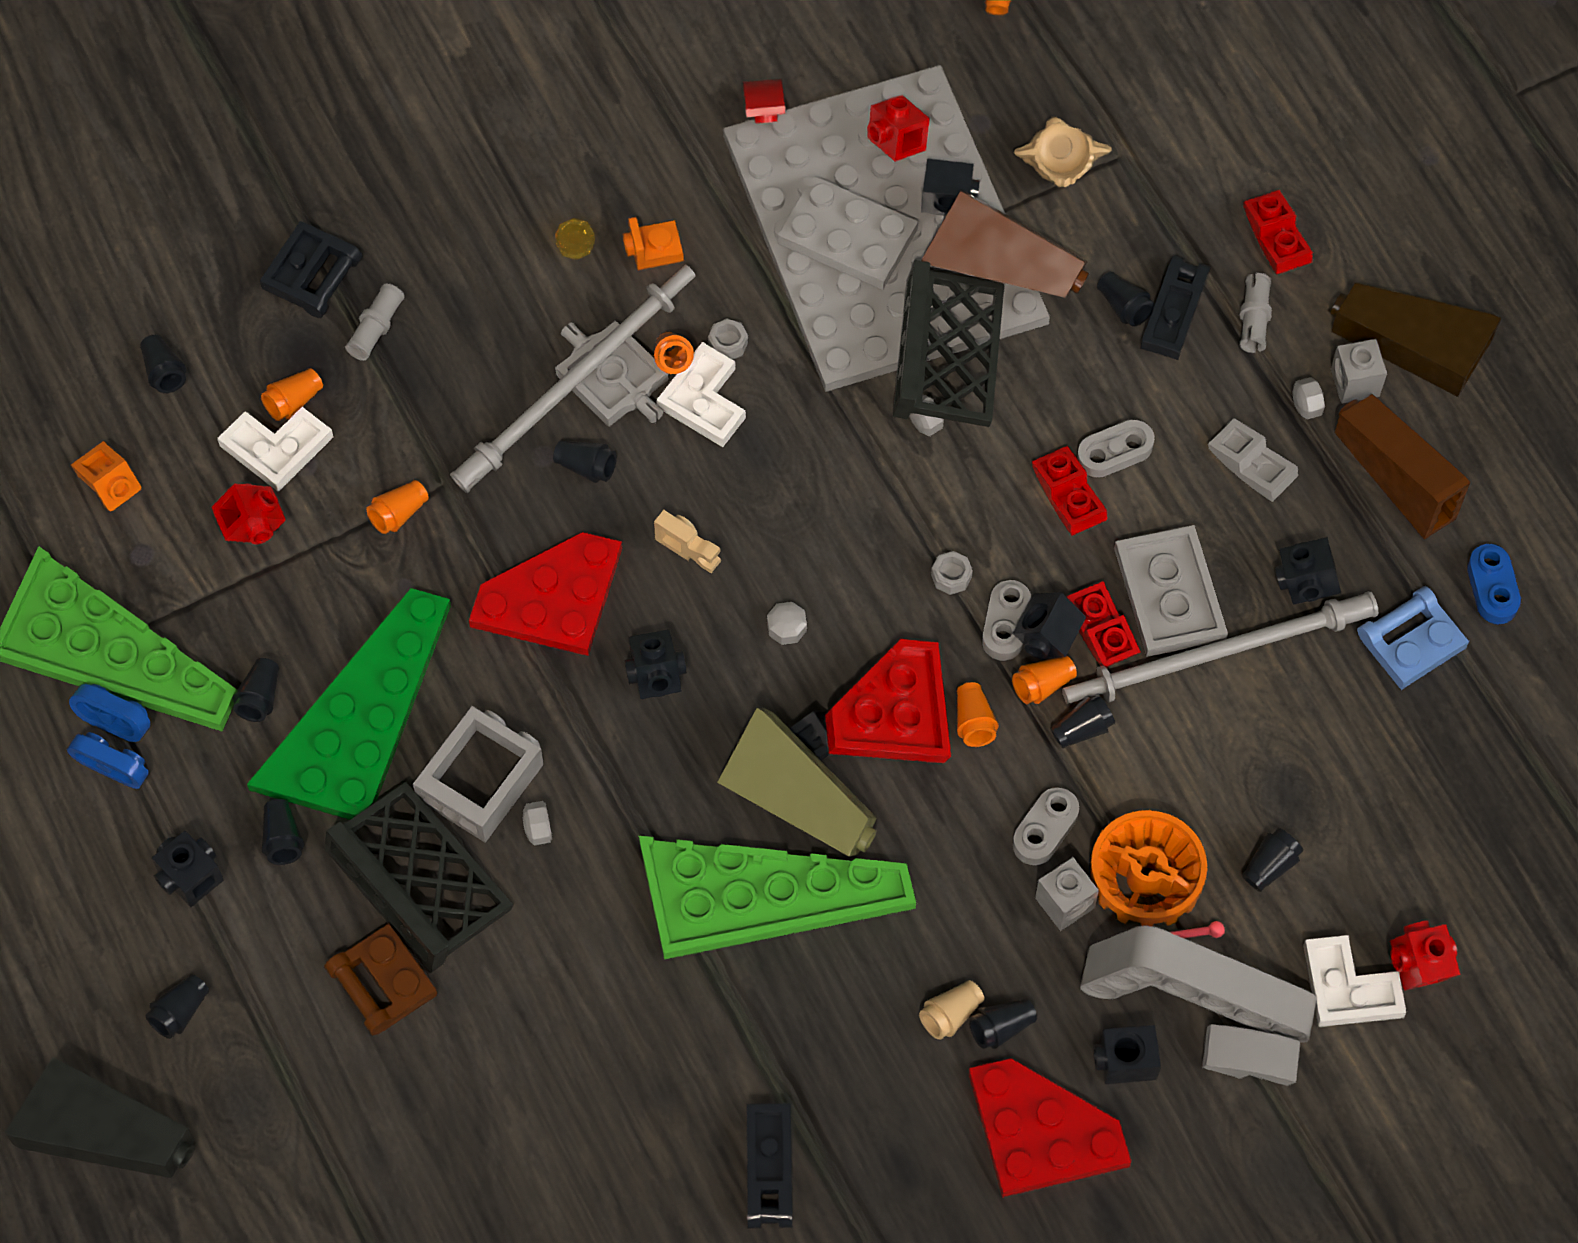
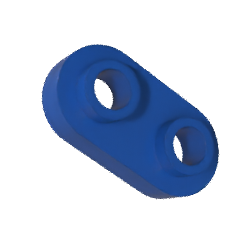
M1494 544L1481 545L1472 552L1467 565L1477 609L1486 621L1493 624H1505L1516 616L1521 604V597L1511 559L1508 553L1500 546ZM1484 559H1492L1497 565L1490 566L1486 564ZM1501 595L1505 597L1507 602H1498L1494 596Z
M82 684L69 699L71 709L83 721L124 740L138 742L150 728L151 723L148 713L141 704L135 701H126L115 696L100 685Z
M88 732L86 736L77 734L67 748L68 754L80 764L131 788L139 789L149 774L148 770L144 767L145 760L140 755L128 749L119 752L109 747V743L105 739L91 732Z

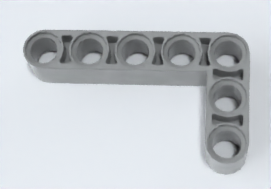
M1151 926L1135 927L1089 947L1080 987L1084 993L1101 999H1115L1151 985L1259 1031L1299 1040L1300 1043L1309 1041L1317 997L1313 993L1168 931Z

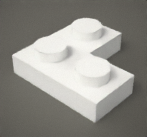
M702 342L694 352L693 361L688 369L677 374L658 397L657 406L665 413L724 447L746 418V410L717 394L734 372L735 361Z
M301 407L275 434L245 411L217 439L220 447L279 492L333 438L332 429Z
M1348 935L1305 940L1303 947L1311 990L1317 997L1315 1012L1318 1027L1404 1018L1406 1008L1399 972L1356 976Z

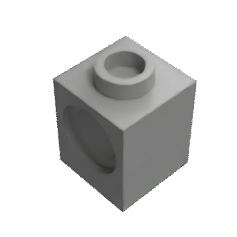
M1376 339L1337 346L1331 366V373L1341 404L1349 403L1355 399L1358 401L1363 400L1371 394L1375 397H1380L1387 371Z
M1071 858L1038 880L1035 899L1058 929L1062 931L1095 909L1099 890L1077 861Z

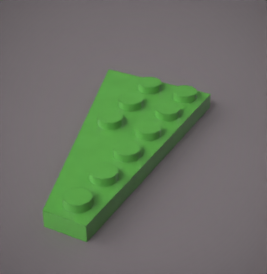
M38 547L0 627V662L76 686L97 684L105 688L109 693L126 701H135L143 707L223 731L234 706L233 696L237 691L236 688L200 662L193 661L178 650L177 646L167 638L160 637L138 617L102 591L95 590L80 579L77 573L67 566H62L51 558L48 552Z
M639 836L664 959L916 909V900L906 863L855 858L853 861L829 859L827 855L811 854L809 857L787 854L788 851L724 844L714 847L694 845L693 841L677 840V843L656 841L654 837Z

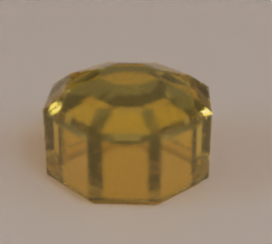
M572 218L559 225L555 241L562 256L577 260L591 253L595 237L588 222Z

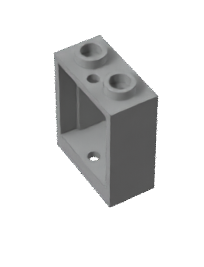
M471 706L413 783L415 793L429 808L486 843L543 766L540 744L535 738L523 731L517 734L507 728L505 722L497 714L489 710L483 713ZM476 731H479L521 757L484 808L439 781Z

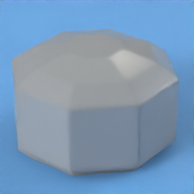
M730 319L713 324L708 336V345L732 360L742 356L748 344V334L742 323Z
M1311 377L1296 381L1292 395L1297 412L1305 419L1322 416L1325 404L1319 383Z
M922 396V402L936 404L931 397ZM911 413L909 416L916 429L927 436H931L943 429L944 419Z
M951 551L938 555L932 566L931 576L936 589L951 595L966 590L972 578L973 570L968 557Z
M793 602L776 604L767 615L769 636L781 645L798 643L807 632L805 610Z
M539 801L526 804L522 819L528 840L533 845L550 843L552 834L546 803Z

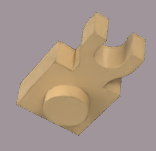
M663 510L654 521L655 540L688 561L690 558L693 559L709 573H712L721 562V558L717 556L720 553V548L712 542L698 537L694 525L685 517L680 515L675 517Z

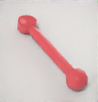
M1214 921L1208 927L1171 931L1170 933L1182 938L1205 935L1219 938L1224 934L1225 927L1221 922Z

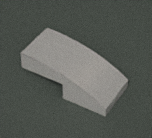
M1235 418L1208 443L1209 450L1228 469L1272 502L1298 477V466L1267 448L1264 436Z
M1209 1025L1206 1031L1202 1068L1239 1079L1251 1075L1289 1086L1296 1082L1300 1041L1257 1030Z

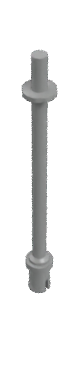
M684 265L660 288L654 283L649 284L646 289L650 297L493 442H486L485 444L480 442L474 447L476 452L460 467L450 473L454 482L464 492L468 493L492 469L497 471L502 466L503 453L657 311L662 309L669 313L675 309L671 299L696 276L689 266Z
M1369 591L1341 601H1337L1334 598L1325 601L1324 606L1319 612L1110 674L1103 665L1097 667V678L1062 688L1065 702L1069 704L1085 699L1087 696L1092 697L1103 694L1105 700L1111 702L1115 700V690L1322 627L1332 629L1334 632L1343 630L1346 624L1378 616V605L1374 595Z

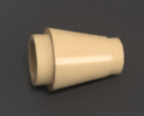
M968 980L964 984L926 1001L924 1009L919 1012L920 1020L925 1029L934 1038L952 1037L979 1004L984 1001V995L977 984Z

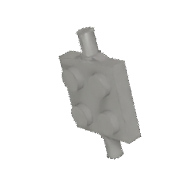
M614 321L603 331L586 337L573 322L569 323L568 327L565 326L561 331V335L575 349L567 359L555 367L556 376L561 379L616 329L619 324ZM630 336L572 391L608 427L627 412L638 409L651 423H655L656 418L659 420L664 411L649 397L652 392L668 381L669 377L668 373L663 372L656 365L655 359Z

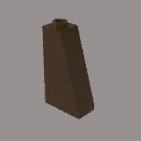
M1359 283L1354 284L1348 295L1343 293L1339 295L1330 313L1335 316L1331 332L1352 343L1376 339L1383 359L1459 397L1494 339L1501 321L1500 317L1493 314Z

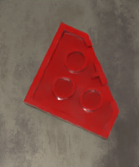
M582 532L482 583L469 618L470 627L589 656L622 552V541Z
M900 639L825 715L829 754L945 763L951 757L938 642Z
M1013 1059L969 1068L970 1082L1002 1197L1130 1167L1131 1159L1119 1120Z

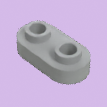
M1139 420L1122 422L1086 437L1079 445L1077 460L1088 476L1099 478L1142 462L1150 456L1155 440L1153 430L1149 425ZM1135 442L1139 447L1130 448L1127 446V443ZM1098 456L1103 459V462L1095 463L1090 458Z
M1006 580L997 584L991 592L982 645L985 652L996 660L1006 661L1013 659L1021 652L1023 643L1012 634L1031 599L1029 589L1021 582ZM1014 595L1018 600L1016 602H1008L1004 597ZM1006 631L1011 637L1001 639L997 636V633Z
M1051 788L1039 797L1014 834L1013 850L1019 860L1029 865H1040L1052 857L1078 818L1079 803L1072 792L1064 788ZM1056 802L1062 803L1066 809L1057 812L1051 808V805ZM1030 835H1038L1042 838V842L1033 844L1027 838Z

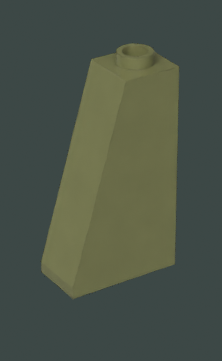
M756 708L717 783L847 856L858 855L860 850L866 852L877 832L876 829L872 828L877 819L876 816L772 711L765 708Z

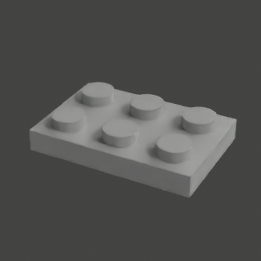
M812 176L777 235V244L883 290L916 234L918 221L816 176Z
M1195 525L1115 541L1114 550L1146 657L1227 639L1228 632Z

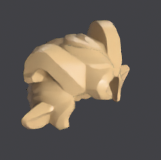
M1052 117L1047 121L1046 129L1037 132L1029 144L1015 149L1014 154L1023 158L1025 163L1034 166L1042 178L1054 182L1058 187L1063 186L1065 188L1069 184H1074L1077 179L1081 178L1093 166V162L1098 157L1109 154L1112 148L1094 141L1091 135L1083 133L1081 129L1070 127L1063 120Z

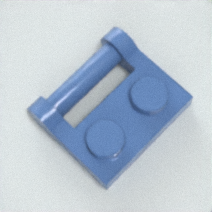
M1423 586L1415 591L1412 599L1374 623L1368 621L1357 629L1361 641L1401 690L1466 649L1469 643L1464 634L1440 607L1436 596L1427 586ZM1420 612L1428 619L1390 645H1387L1382 638Z

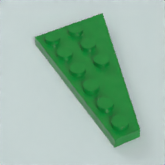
M411 588L247 783L249 791L276 799H283L293 804L349 820L376 803L451 607L450 599Z

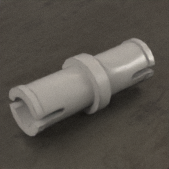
M1256 273L1255 284L1253 283V274L1246 277L1245 303L1240 308V318L1243 320L1240 346L1243 350L1251 353H1256V342H1258L1259 352L1266 348L1267 322L1270 321L1272 316L1271 306L1268 305L1271 278L1263 273Z
M384 284L370 308L363 310L359 317L360 325L345 346L351 356L359 360L368 359L379 337L388 332L391 327L390 319L405 298L399 288L391 284Z

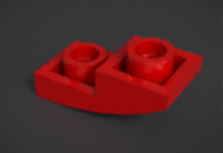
M781 79L743 82L747 117H754L755 123H770L778 121L777 114H785Z
M1280 190L1244 201V209L1252 230L1276 275L1312 263L1313 252L1297 229L1296 214Z
M1068 446L1032 461V467L1044 492L1071 536L1107 520V509L1087 483V472Z
M1104 581L1066 596L1086 616L1079 632L1100 666H1111L1141 652L1124 615L1119 616Z

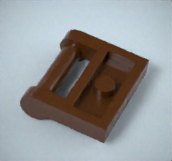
M387 924L346 952L336 954L324 965L330 977L339 980L365 1017L364 1025L371 1035L380 1034L437 996L435 987L390 924ZM360 963L364 965L390 1002V1006L385 1009L378 1007L352 970Z

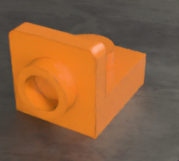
M636 217L628 218L629 232L623 233V241L627 257L634 256L637 270L683 261V250L675 220L639 227Z
M104 441L71 464L77 476L97 493L101 502L109 511L115 510L141 490V485L126 460Z

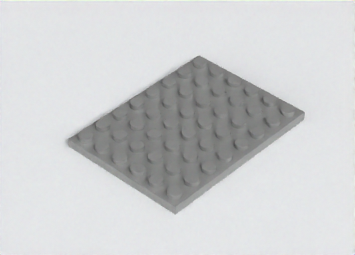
M941 65L785 110V114H777V122L755 123V119L723 128L725 142L825 392L897 371L906 280L914 260H922L947 216L921 213L927 158L973 163V179L980 180L978 199L1005 214ZM903 95L930 118L926 151L894 162L867 138V127L871 105ZM812 176H816L918 221L916 234L883 290L777 244V235ZM930 265V270L1002 283ZM1002 283L1005 286L1000 339L1049 324L1050 316L1039 291ZM934 284L933 293L943 304L956 297L949 287ZM977 292L970 298L983 312L993 305L994 295ZM962 302L949 310L961 325L974 317ZM941 316L930 322L931 329L940 339L953 331ZM980 323L967 330L978 345L990 339V335ZM959 337L945 344L952 353L969 349ZM936 350L926 357V361L943 356Z

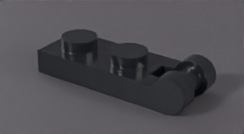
M1173 255L1144 333L1140 349L1179 360L1203 289L1208 280L1211 266L1202 263L1195 266L1185 263V258ZM1179 277H1181V278H1184V279L1191 280V281H1193V282H1192V284H1190V283H1187V282H1184V281H1180V280H1178V279H1179Z
M791 1103L747 1104L748 1228H761V1224H779V1228H792ZM761 1194H779V1206H761Z

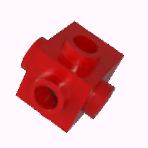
M903 95L892 97L871 105L867 138L896 162L926 151L930 118Z
M234 483L211 507L225 541L261 544L268 541L273 536V533L286 521L278 503V498L272 487Z
M1428 921L1410 924L1403 927L1404 935L1390 940L1392 947L1391 961L1394 968L1399 972L1404 991L1440 983L1461 975L1456 960V943L1449 935L1446 924L1431 928Z

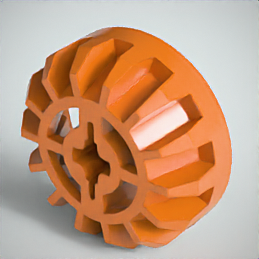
M1152 810L1130 812L1113 820L1097 838L1090 861V880L1099 890V904L1103 909L1110 908L1117 914L1118 921L1126 924L1128 920L1141 923V926L1151 927L1155 923L1165 922L1169 926L1174 924L1178 917L1185 912L1189 913L1202 893L1207 876L1206 853L1195 832L1180 819L1167 813ZM1146 868H1150L1153 870L1149 873L1148 876L1141 873L1144 872ZM1116 873L1126 877L1127 885L1134 892L1130 900L1119 889ZM1159 893L1167 897L1165 900L1153 905L1137 903L1140 896L1151 897Z

